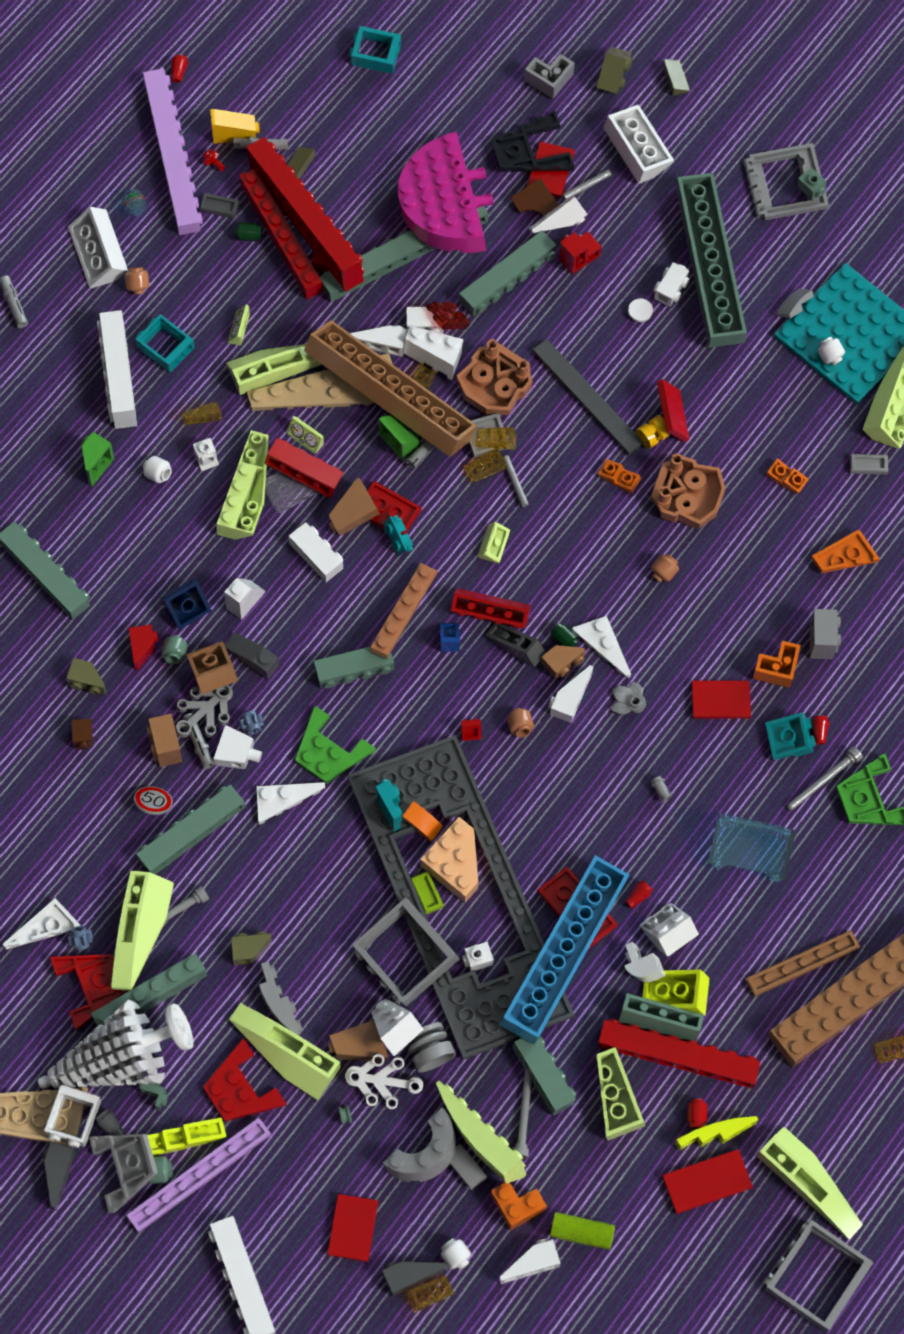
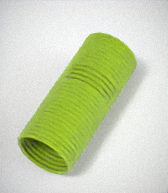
M555 1212L550 1238L562 1239L578 1244L584 1243V1245H591V1247L610 1250L615 1224H607L601 1221Z

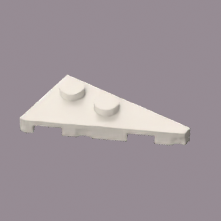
M607 616L572 628V631L586 642L585 644L593 648L606 662L609 661L616 667V670L621 675L627 678L631 677L630 670Z
M325 782L257 786L258 823L263 824L265 820L275 815L278 816L284 810L300 804L302 800L309 796L320 793L322 789H325Z
M55 898L5 941L3 946L6 949H11L71 932L72 928L81 925Z

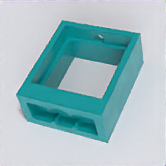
M360 26L358 33L355 32L354 48L351 47L349 51L351 64L357 67L393 74L401 47V34ZM362 39L391 44L387 59L360 54L359 49Z
M160 314L157 318H153L144 331L142 330L138 333L136 345L139 350L171 373L194 349V340ZM161 329L180 342L166 358H163L147 345Z

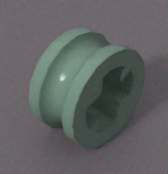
M346 1105L345 1108L338 1107L342 1125L347 1121L352 1123L349 1106Z

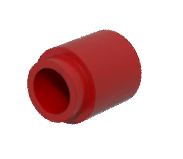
M692 1099V1102L687 1103V1123H689V1128L699 1129L707 1124L708 1104L704 1103L703 1099Z

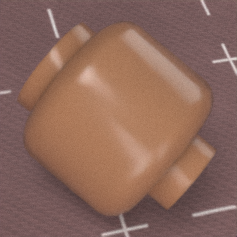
M143 267L129 268L128 272L125 273L128 291H133V294H143L144 290L149 288L148 272L143 270Z
M669 554L660 555L651 566V570L654 573L652 576L660 583L662 580L666 582L671 581L679 570L678 561Z
M516 708L507 716L509 730L514 736L526 737L534 728L531 714L526 709Z

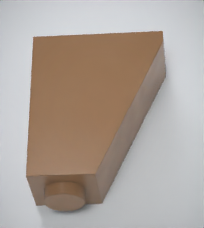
M360 478L354 481L329 514L331 519L329 525L333 532L337 531L340 536L380 514Z
M374 1020L329 1035L330 1042L327 1043L331 1054H335L336 1059L370 1061L376 1053H380L384 1056V1063L388 1062V1054ZM375 1057V1062H382L381 1057Z

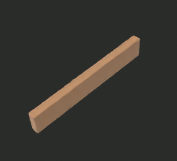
M852 930L749 976L745 981L753 996L756 997L860 949V945Z

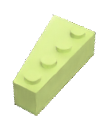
M616 1047L597 1054L607 1140L645 1127L643 1117Z

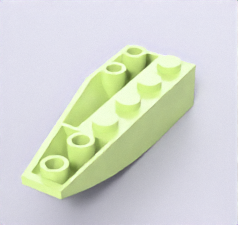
M306 344L259 350L226 363L240 395L322 364L304 351Z
M904 347L881 382L863 430L872 440L897 449L901 448L904 441Z
M250 431L217 521V535L234 540L253 536L265 500L267 465L264 462L268 454L269 435Z
M130 871L116 942L112 989L128 991L133 989L167 919L174 886L173 882L150 872Z
M242 1003L239 1004L229 1019L286 1081L316 1100L321 1098L340 1069V1062L282 1025Z
M438 1081L436 1084L453 1123L476 1155L506 1184L524 1178L526 1172L522 1155L516 1149L511 1150L506 1139L502 1136L498 1137L495 1134L494 1128L489 1123L484 1124L481 1121V1116L475 1110L471 1111L468 1109V1104L461 1097L457 1098L454 1095L453 1089L448 1084L443 1085Z
M785 1127L775 1134L759 1151L757 1157L848 1240L863 1225L815 1154Z

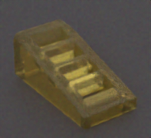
M425 362L420 363L412 379L427 390H430L437 372L424 367V365L432 367Z
M217 401L182 413V420L184 425L216 422L222 420V413Z
M514 427L477 429V447L516 449L517 433ZM484 435H487L486 441H483Z
M497 448L465 465L464 469L471 483L504 470L506 463ZM488 461H489V463H490V465H491L490 468H489V467L487 466V464H486V462H488ZM479 465H482L484 471H481ZM475 467L477 475L474 474L472 468Z
M904 1035L874 1044L879 1063L904 1058V1051L901 1052L898 1044L902 1043L904 1049ZM890 1045H894L896 1054L892 1053ZM884 1046H886V1050L888 1053V1056L886 1057L884 1055L882 1048Z
M446 1275L409 1290L407 1298L416 1313L455 1293ZM440 1283L445 1291L443 1294L438 1286ZM431 1287L434 1288V1290H435V1292H436V1294H437L436 1297L434 1296V1294H433V1292H432V1290H431ZM423 1291H426L429 1300L426 1299Z

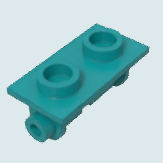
M398 515L390 516L383 522L384 530L389 535L392 547L398 557L404 552L413 550V543L408 533L401 534V532L406 530L402 519Z

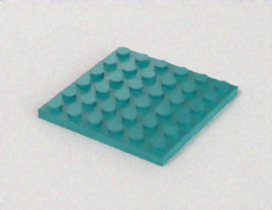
M845 263L814 294V297L802 306V312L790 318L774 333V338L858 405L884 379L890 366L904 347V309ZM829 337L837 338L845 350V354L842 356L843 360L836 365L832 363L825 364L817 351L820 347L819 343Z

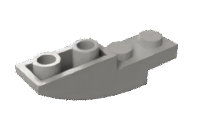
M269 961L261 963L266 982L259 984V988L267 1008L280 1025L300 1036L299 1032L302 1031L299 1019L295 1020L293 1014L297 1012L294 1001L290 1002L288 996L282 997L280 985L276 986L274 980L277 978L275 967H270Z

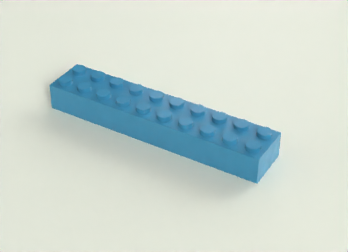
M594 856L500 1022V1026L532 1044L536 1043L629 877L628 873L598 856Z

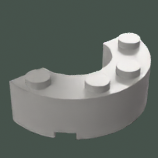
M443 1108L428 1120L433 1135L426 1149L414 1154L404 1153L397 1149L383 1162L386 1171L391 1176L405 1182H423L436 1177L448 1167L456 1151V1133L448 1114Z

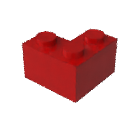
M574 232L570 236L566 235L562 238L559 260L573 275L601 256L602 247L589 232L583 235H577Z

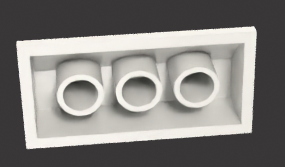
M639 105L608 115L604 130L638 183L655 178L673 163L674 159Z
M89 207L68 226L89 288L117 281L128 271L107 210Z

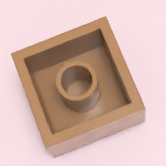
M223 641L187 654L201 694L238 681Z
M172 714L150 718V725L146 726L154 762L158 761L160 767L183 762Z

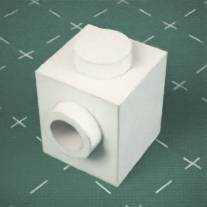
M488 942L465 948L464 955L462 956L465 967H469L470 972L493 966L494 960Z

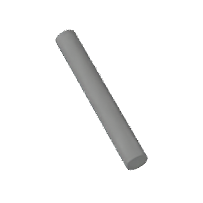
M607 169L562 194L563 199L566 200L570 196H575L610 177L611 172Z
M509 456L502 457L521 506H528L529 503Z

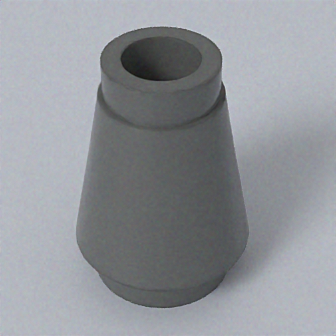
M106 1109L95 1119L98 1122L97 1125L110 1136L124 1133L113 1111L110 1112Z

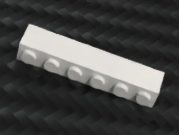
M234 1216L210 1224L211 1230L208 1233L211 1242H216L218 1250H215L218 1261H223L225 1269L222 1272L225 1281L230 1280L232 1288L229 1289L232 1300H237L239 1308H236L239 1319H244L245 1321L244 1333L276 1334Z

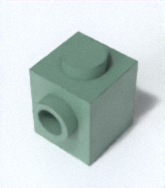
M811 167L798 178L797 187L813 201L816 197L819 198L825 193L826 180Z

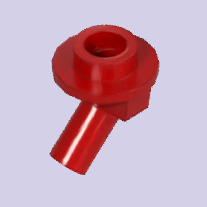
M208 149L202 155L204 158L202 162L207 166L212 164L219 171L225 169V166L216 159L219 154L215 149Z

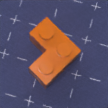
M782 641L778 657L759 653L753 679L790 688L801 645Z
M503 1183L491 1190L490 1196L510 1231L546 1211L547 1205L537 1188L518 1198L510 1183Z

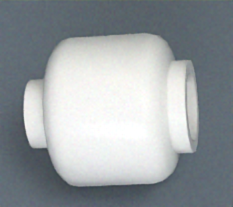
M829 337L819 343L820 347L817 351L825 364L832 363L836 365L843 360L842 356L845 354V350L837 338Z
M152 456L143 464L144 476L151 481L162 483L171 476L170 463L158 456Z
M453 1238L441 1247L443 1250L441 1258L448 1264L450 1269L458 1267L461 1270L470 1263L468 1259L471 1256V1252L462 1240H455Z

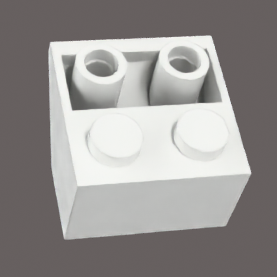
M672 903L662 907L660 911L648 917L640 924L641 929L655 947L667 957L699 935L691 917Z

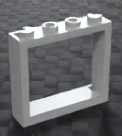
M406 897L352 944L356 949L354 951L356 956L361 961L365 959L368 963L367 969L373 975L377 973L381 978L379 980L380 984L386 990L390 988L394 993L391 995L398 1004L402 1002L405 1006H408L460 959ZM408 911L448 958L410 992L404 995L367 953L365 948Z
M811 1220L808 1225L804 1223L798 1233L801 1236L798 1241L793 1239L787 1248L790 1251L786 1258L782 1256L776 1267L779 1269L776 1274L771 1273L765 1281V1284L768 1285L765 1291L827 1334L874 1262ZM810 1232L861 1266L825 1321H822L775 1288V1285Z

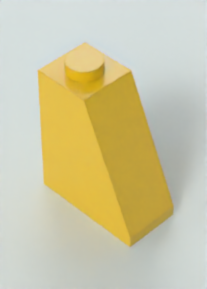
M210 109L214 144L234 142V137L250 138L252 136L256 138V133H260L259 122H255L254 115Z

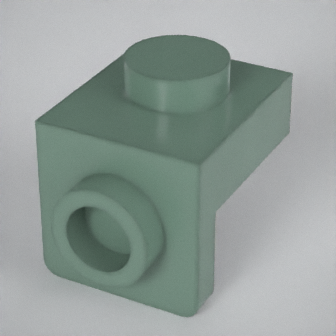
M141 1084L140 1091L142 1094L157 1098L156 1110L160 1111L162 1106H166L169 1095H166L167 1092L164 1087L159 1086L160 1084Z

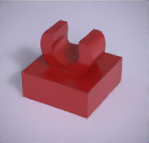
M474 718V720L464 719L461 721L462 741L482 739L481 720Z

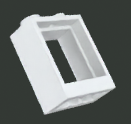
M61 1085L44 1130L48 1139L55 1142L60 1140L67 1141V1145L74 1148H79V1146L85 1147L101 1104L100 1097ZM65 1099L92 1107L81 1138L54 1130Z

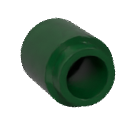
M239 222V226L235 227V237H238L239 241L261 240V225Z
M561 622L550 632L553 636L552 638L560 646L576 647L579 643L577 641L579 636Z

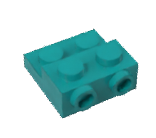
M802 712L765 722L774 760L789 756L798 757L814 752L813 747L816 746L815 739L809 733L812 724L810 718H806Z
M384 779L375 787L376 801L392 830L395 832L401 829L402 811L399 807L400 798L398 796L400 792L396 784L392 785L390 780Z

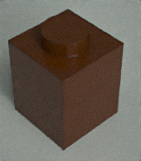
M91 719L72 720V742L74 748L87 750L89 747H94Z

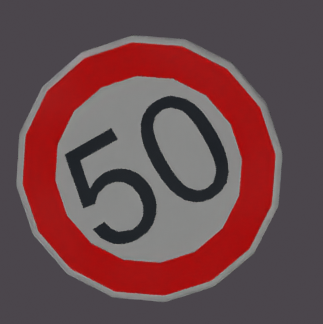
M154 786L140 788L134 796V803L137 808L152 815H161L168 812L173 803L172 797L167 791Z

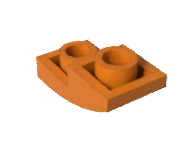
M778 458L765 473L776 483L796 494L801 491L809 480L797 469H790Z
M608 459L605 460L598 472V476L632 494L641 480L639 474L623 468L622 464Z
M414 801L402 816V819L415 827L416 831L430 842L434 840L443 827L430 813Z

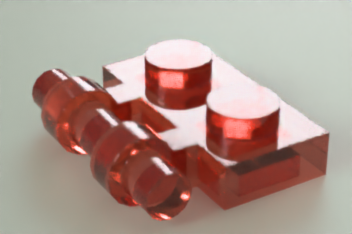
M445 301L443 303L432 302L427 305V310L433 312L432 318L442 330L467 329L471 324L464 313L454 311L457 308L455 303Z

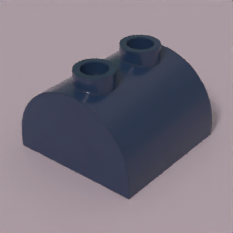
M195 578L160 598L165 611L179 630L212 611Z

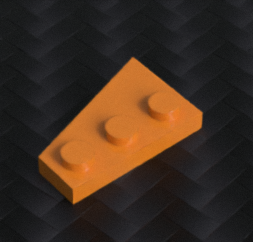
M860 530L851 533L811 557L821 573L880 561V558Z

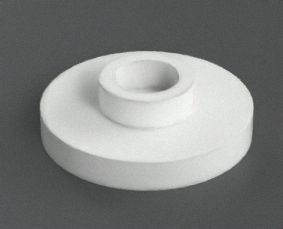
M636 299L630 303L628 313L634 321L645 322L651 318L653 307L645 299Z

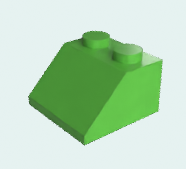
M389 415L379 418L380 437L402 461L419 447V435L414 431L412 432L407 425L396 417Z
M92 432L90 436H86L82 442L88 483L91 487H93L114 460L111 443L95 432Z

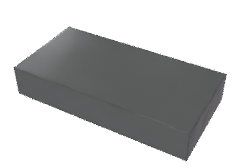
M204 193L200 212L235 219L239 200Z

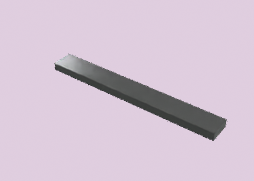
M548 339L533 349V353L628 455L643 445V441Z

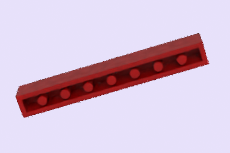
M253 168L240 174V186L306 300L322 293L320 277L257 169Z
M604 1020L598 1048L609 1050L616 1047L617 1052L620 1054L751 1089L755 1086L760 1061H757L753 1056L746 1055L742 1057L738 1056L734 1051H719L717 1047L712 1045L704 1047L698 1045V1042L693 1040L682 1041L678 1040L679 1038L674 1035L663 1036L659 1035L658 1031L651 1029L647 1031L641 1030L639 1026L633 1024L626 1026L620 1024L618 1020Z

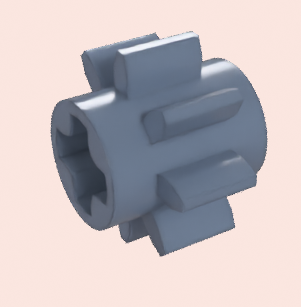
M255 711L244 713L242 715L243 719L239 720L242 732L247 730L249 735L260 732L262 730L261 726L264 725L262 715H257Z
M85 926L74 927L71 929L72 933L68 934L69 946L74 945L76 950L87 949L89 943L93 942L91 930H86Z

